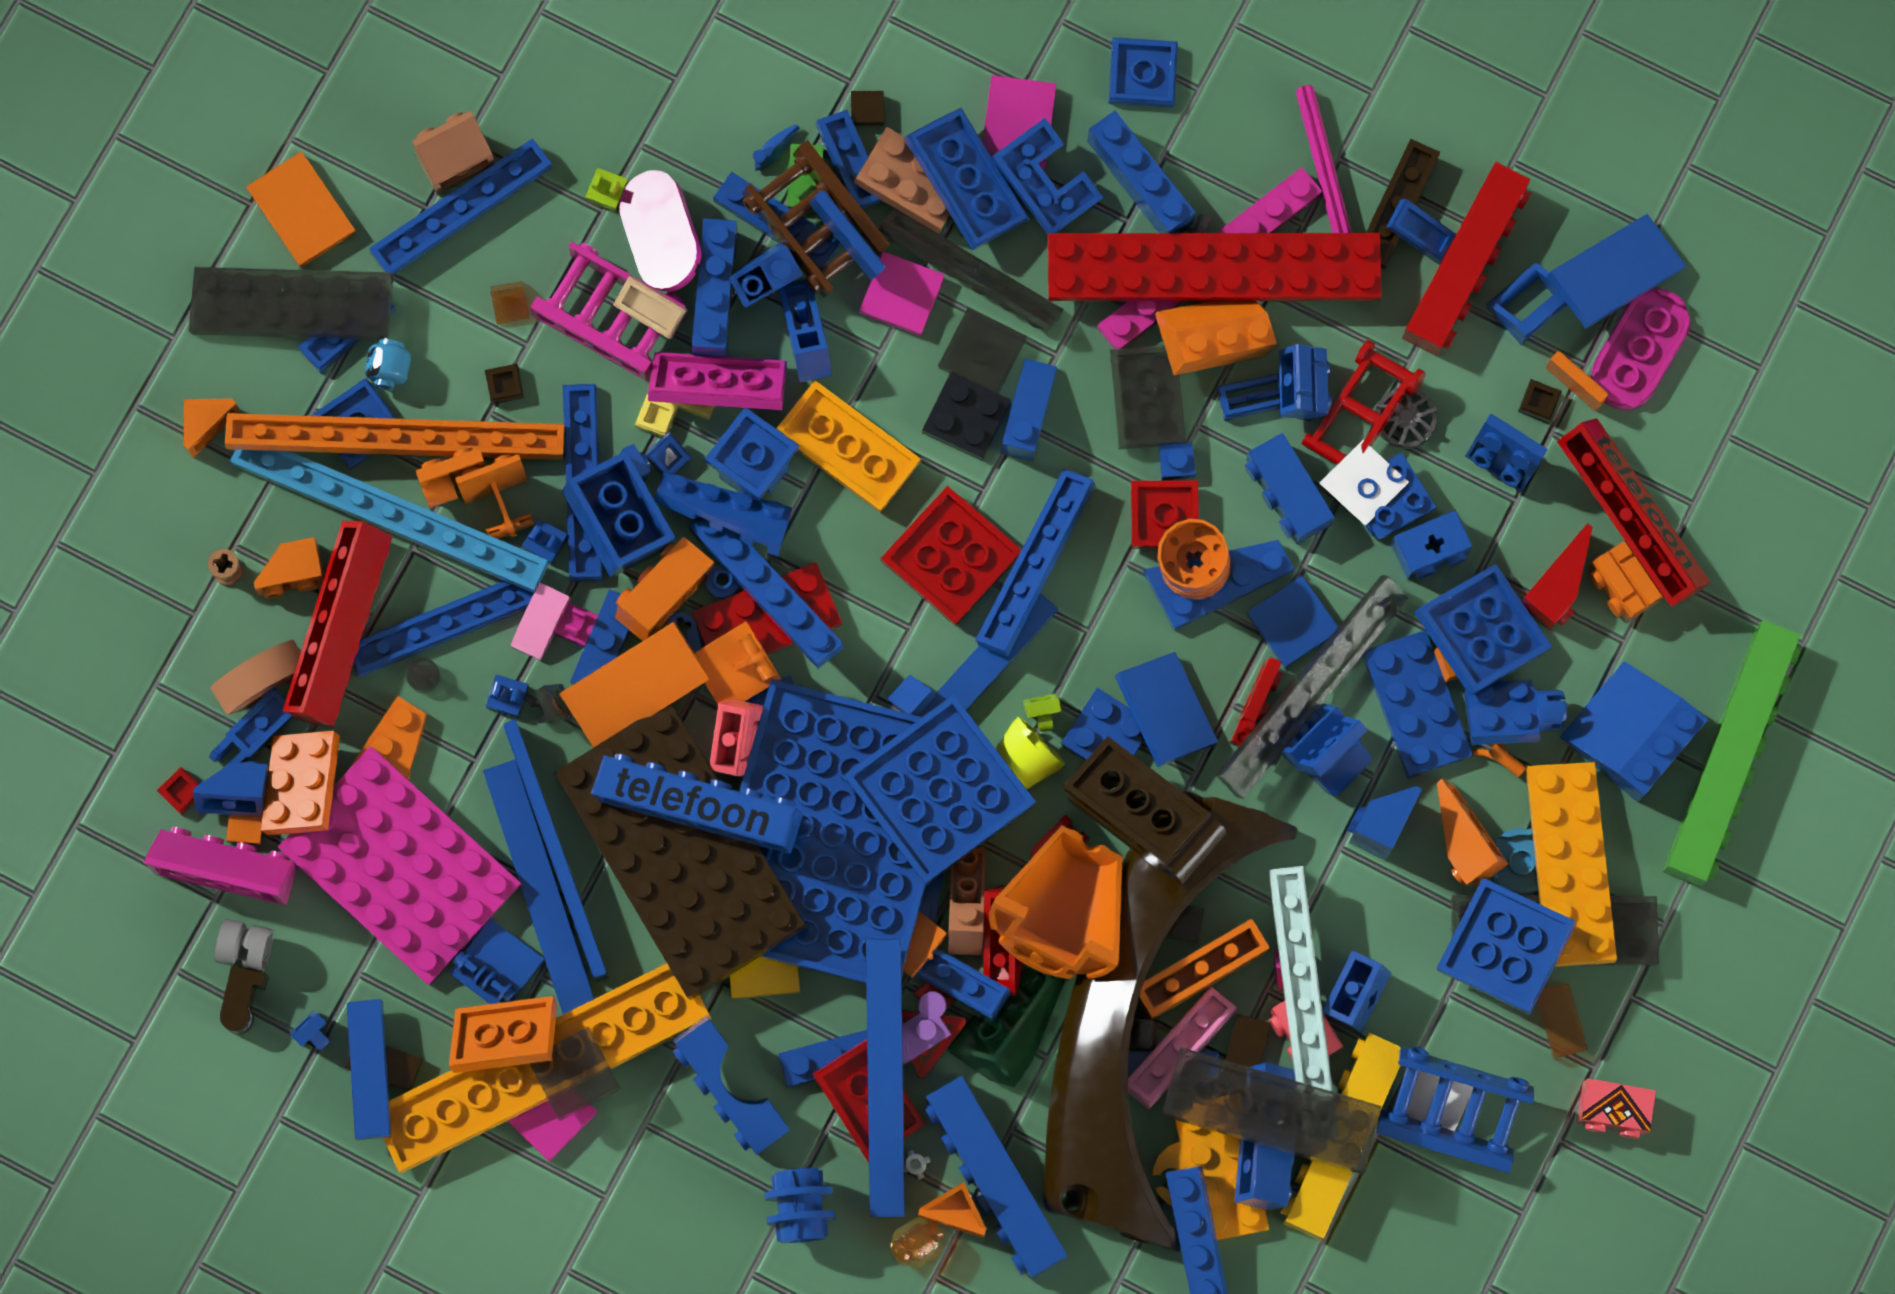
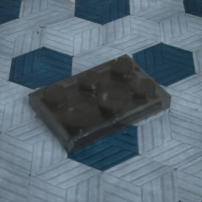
M1165 345L1110 350L1119 449L1186 443L1180 376L1173 375Z

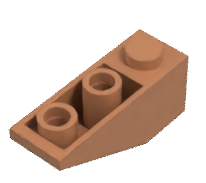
M976 848L951 867L948 954L982 956L986 848Z

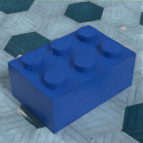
M626 451L568 479L562 489L563 495L610 578L663 552L675 540L673 532Z

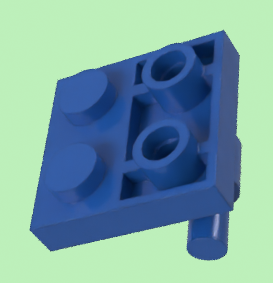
M1491 413L1465 457L1473 461L1476 466L1487 470L1501 479L1506 485L1522 492L1544 459L1543 457L1548 449Z

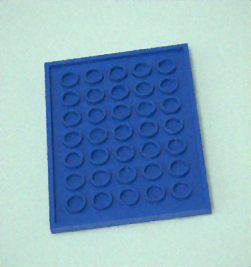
M771 679L739 792L742 793L743 789L747 788L762 793L763 799L774 802L776 797L788 799L796 803L795 807L803 815L791 854L759 846L807 927L760 957L866 984V939H901L903 973L926 885L846 781L844 775L922 717Z

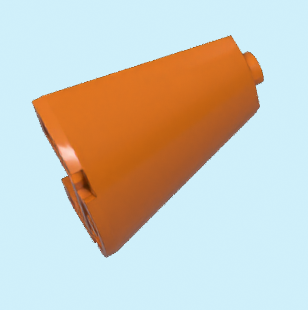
M1061 826L995 898L990 909L989 922L991 930H997L1000 935L998 942L1022 963L1055 977L1073 979L1074 974H1087L1088 979H1093L1114 970L1119 962L1122 856L1103 845L1090 847L1083 842V836L1079 832Z

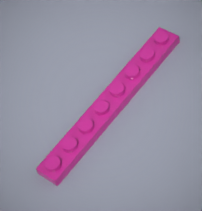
M1301 167L1217 233H1274L1322 196L1323 191ZM1128 301L1099 323L1097 329L1113 349L1119 353L1158 323L1155 316L1156 312L1177 308L1185 301Z

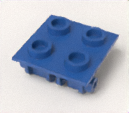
M1403 453L1387 460L1390 465L1387 468L1386 474L1392 482H1401L1406 479L1409 483L1386 506L1379 507L1375 512V517L1366 525L1369 534L1372 537L1376 536L1378 540L1437 508ZM1394 468L1402 476L1400 478H1393L1390 470ZM1363 479L1358 484V493L1364 498H1372L1378 491L1377 483L1372 479ZM1366 482L1373 484L1374 491L1371 494L1363 493L1361 490L1362 484Z
M490 918L465 952H460L453 961L455 965L448 973L489 1004L510 1002L515 999L545 959Z

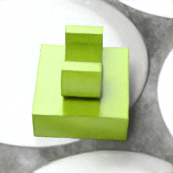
M597 168L585 199L587 202L617 212L622 193L629 184L627 178Z
M1056 694L1022 700L1026 716L1028 718L1036 717L1040 732L1054 729L1051 714L1061 712L1060 701Z

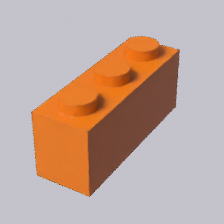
M685 537L676 545L673 543L669 544L659 557L661 561L654 568L649 565L639 576L637 581L640 583L633 590L627 588L616 601L618 607L615 619L642 641L655 634L706 581L707 574L713 569L714 561Z

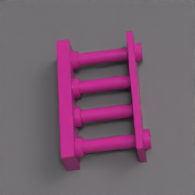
M571 241L568 246L570 256L576 260L551 299L547 298L544 301L536 297L530 307L532 316L647 381L652 370V362L649 360L650 356L648 354L660 333L649 327L638 346L630 350L620 344V336L632 319L630 315L621 310L608 331L605 330L603 334L592 328L593 324L591 323L614 284L618 283L624 286L628 277L632 275L600 258L598 251L588 244L582 243L579 246ZM588 266L604 275L580 315L576 314L575 317H572L563 311V304ZM646 284L647 286L651 287L652 289L656 290L657 292L661 293L662 295L666 296L667 298L686 308V306L683 305L684 300L672 292H667L666 294H664L659 290L653 288L652 286Z

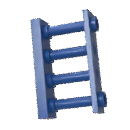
M1401 1047L1398 1064L1407 1068L1394 1108L1389 1111L1383 1109L1380 1111L1376 1133L1510 1173L1514 1161V1149L1509 1147L1507 1140L1520 1101L1528 1104L1533 1103L1534 1086H1530L1529 1082L1519 1077L1507 1079L1430 1056L1426 1050L1419 1047H1409V1049ZM1420 1071L1440 1077L1427 1119L1422 1121L1410 1118L1407 1114ZM1453 1081L1473 1087L1461 1127L1456 1129V1131L1443 1128L1440 1124ZM1487 1091L1507 1097L1494 1138L1489 1141L1476 1138L1475 1134H1473Z

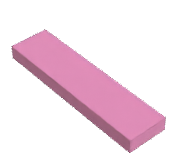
M1210 987L1128 1078V1093L1149 1110L1237 1012V1007L1213 987Z

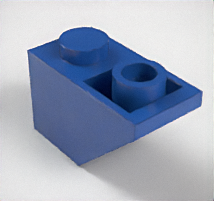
M779 243L749 260L728 279L742 305L746 308L803 275L788 247Z

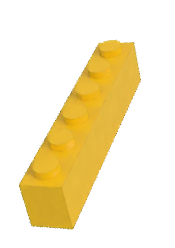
M1371 1033L1367 1035L1365 1041L1360 1038L1357 1040L1350 1056L1356 1059L1351 1072L1346 1069L1344 1070L1337 1085V1088L1342 1090L1337 1103L1334 1102L1339 1140L1311 1143L1309 1151L1314 1153L1309 1165L1302 1164L1295 1179V1182L1300 1184L1295 1197L1291 1195L1288 1207H1283L1281 1214L1286 1216L1283 1222L1284 1225L1320 1242L1324 1239L1401 1066L1398 1064L1400 1046Z

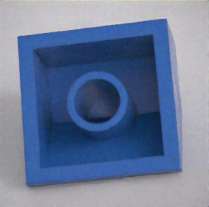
M1414 786L1371 800L1366 809L1359 807L1347 830L1353 834L1349 843L1386 860L1422 789Z

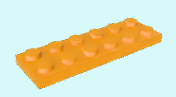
M1595 762L1527 766L1526 777L1540 905L1576 922V926L1555 966L1615 963L1617 956Z

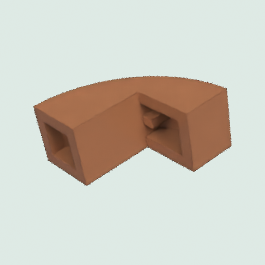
M294 640L278 644L238 665L216 681L210 689L226 715L248 710L272 688L292 682L301 651Z

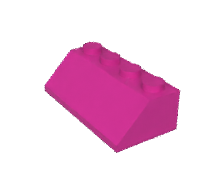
M171 827V831L160 829L145 857L144 864L156 875L287 906L297 870L295 863L289 861L290 858L284 853L270 851L268 856L256 853L257 847L244 843H237L235 848L223 845L224 839L211 835H204V839L190 837L191 831L178 827Z

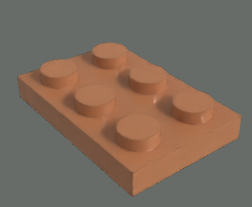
M886 127L857 175L854 184L939 234L950 213L905 142V137Z

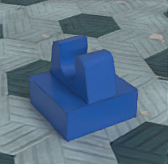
M538 518L523 543L522 549L548 560L549 565L552 566L567 541L568 534Z
M496 675L486 708L519 718L529 685Z
M315 1010L289 1033L301 1047L310 1040L321 1051L331 1042L320 1031L327 1022Z

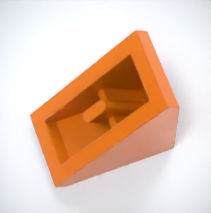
M232 398L184 399L183 445L192 458L226 427L227 413L241 412L237 403Z

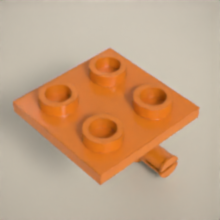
M519 454L500 456L491 465L483 468L478 466L468 468L461 473V476L455 478L465 504L495 494L505 523L486 529L489 536L501 539L510 535V538L517 536L516 532L534 526L530 513L511 520L499 493L502 490L528 481Z
M747 621L694 652L711 678L705 682V685L717 704L728 700L745 702L768 688L771 679L778 681L782 679Z

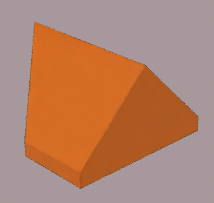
M964 1182L919 1209L918 1218L977 1237L984 1238L986 1227Z

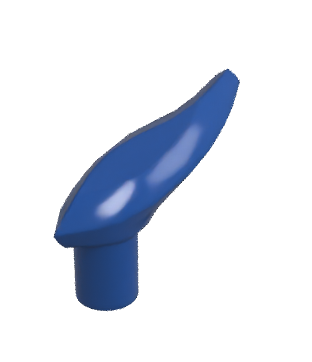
M797 124L779 132L768 140L761 149L753 153L755 171L764 169L779 158L789 140L800 129Z

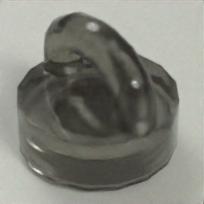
M418 658L408 664L406 679L413 690L419 693H427L435 689L440 682V671L432 660Z

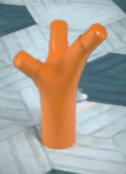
M1490 744L1493 750L1473 749L1472 751L1473 756H1484L1500 763L1517 778L1526 769L1522 763L1507 751L1504 744Z

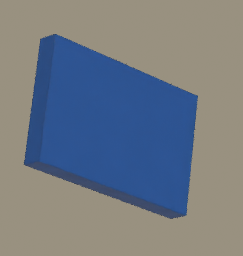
M1176 652L1121 671L1115 676L1157 767L1207 749L1218 743Z

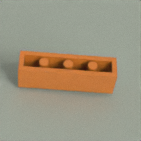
M1250 919L1144 981L1137 1002L1148 1021L1151 1022L1264 956L1270 947L1253 919Z

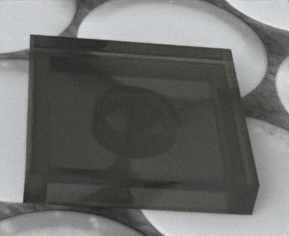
M967 308L938 364V368L949 374L950 372L999 394L1027 340V336Z
M589 1026L554 1044L552 1061L529 1063L559 1121L621 1089Z

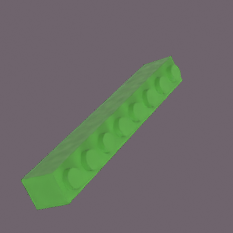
M1762 620L1756 627L1663 869L1664 873L1699 887L1704 885L1707 879L1713 881L1720 864L1719 861L1715 860L1719 848L1723 850L1726 848L1732 831L1727 829L1731 817L1737 818L1744 801L1739 798L1742 787H1749L1755 773V769L1750 766L1754 756L1760 757L1765 747L1767 738L1762 737L1766 725L1772 726L1779 708L1775 707L1774 703L1778 694L1784 695L1789 684L1790 677L1786 676L1789 664H1796L1802 647L1797 645L1800 634Z

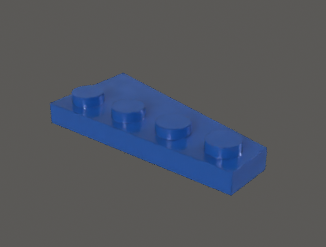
M665 472L662 474L654 500L656 503L694 519L698 516L705 518L710 527L721 532L724 528L741 534L740 540L750 545H753L756 541L768 546L767 552L777 557L793 508L776 501L764 499L758 501L753 496L743 492H734L713 484H705Z
M1279 540L1230 550V574L1224 586L1213 596L1200 600L1185 599L1173 593L1163 580L1160 566L1144 569L1143 573L1175 631L1292 573L1294 568ZM1200 557L1197 560H1188L1190 569L1194 565L1199 568L1202 566Z

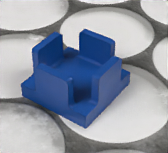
M744 408L707 455L705 463L718 471L719 478L737 492L750 494L759 501L766 492L770 494L790 468L789 462L798 451L799 445L752 411Z

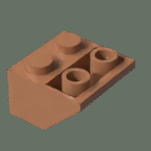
M471 110L464 114L463 112L453 114L446 120L445 124L436 129L431 127L421 131L416 136L417 139L412 141L418 162L437 195L495 164L492 152Z

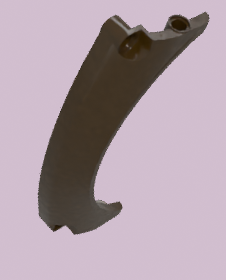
M1187 791L1182 792L1210 812L1211 816L1225 828L1227 834L1182 885L1171 880L1160 869L1158 870L1131 848L1122 862L1118 965L1108 974L1093 979H1088L1087 974H1077L1063 1025L1049 1103L1043 1197L1044 1207L1053 1215L1067 1216L1082 1222L1103 1226L1120 1232L1121 1236L1142 1243H1153L1176 1252L1180 1251L1178 1233L1165 1217L1150 1188L1139 1158L1131 1124L1128 1100V1054L1137 1001L1148 969L1163 939L1195 896L1220 873L1244 857L1271 844L1293 840L1296 838L1298 831L1297 827L1273 818L1260 810L1248 808L1217 797L1204 798ZM1066 1193L1068 1200L1066 1206L1063 1207L1062 1198Z

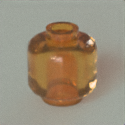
M916 1217L894 1231L892 1236L893 1242L890 1243V1248L894 1257L902 1266L908 1265L913 1269H917L941 1254V1240L944 1236L937 1223L934 1221L929 1223L922 1217Z

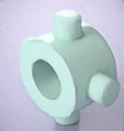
M914 1150L907 1152L909 1157L906 1160L905 1173L908 1172L913 1176H917L918 1180L923 1179L926 1164L931 1163L929 1156L923 1157L920 1154H915Z

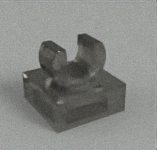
M563 684L544 685L534 691L537 698L531 701L530 706L531 708L541 706L544 711V715L537 719L538 723L567 720L573 716L559 694L565 690Z

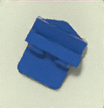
M1324 703L1318 709L1309 710L1289 718L1280 741V746L1276 749L1298 771L1305 772L1327 794L1333 796L1340 794L1370 764L1372 759L1369 752L1360 743V737L1367 731L1360 720L1345 717L1338 707Z

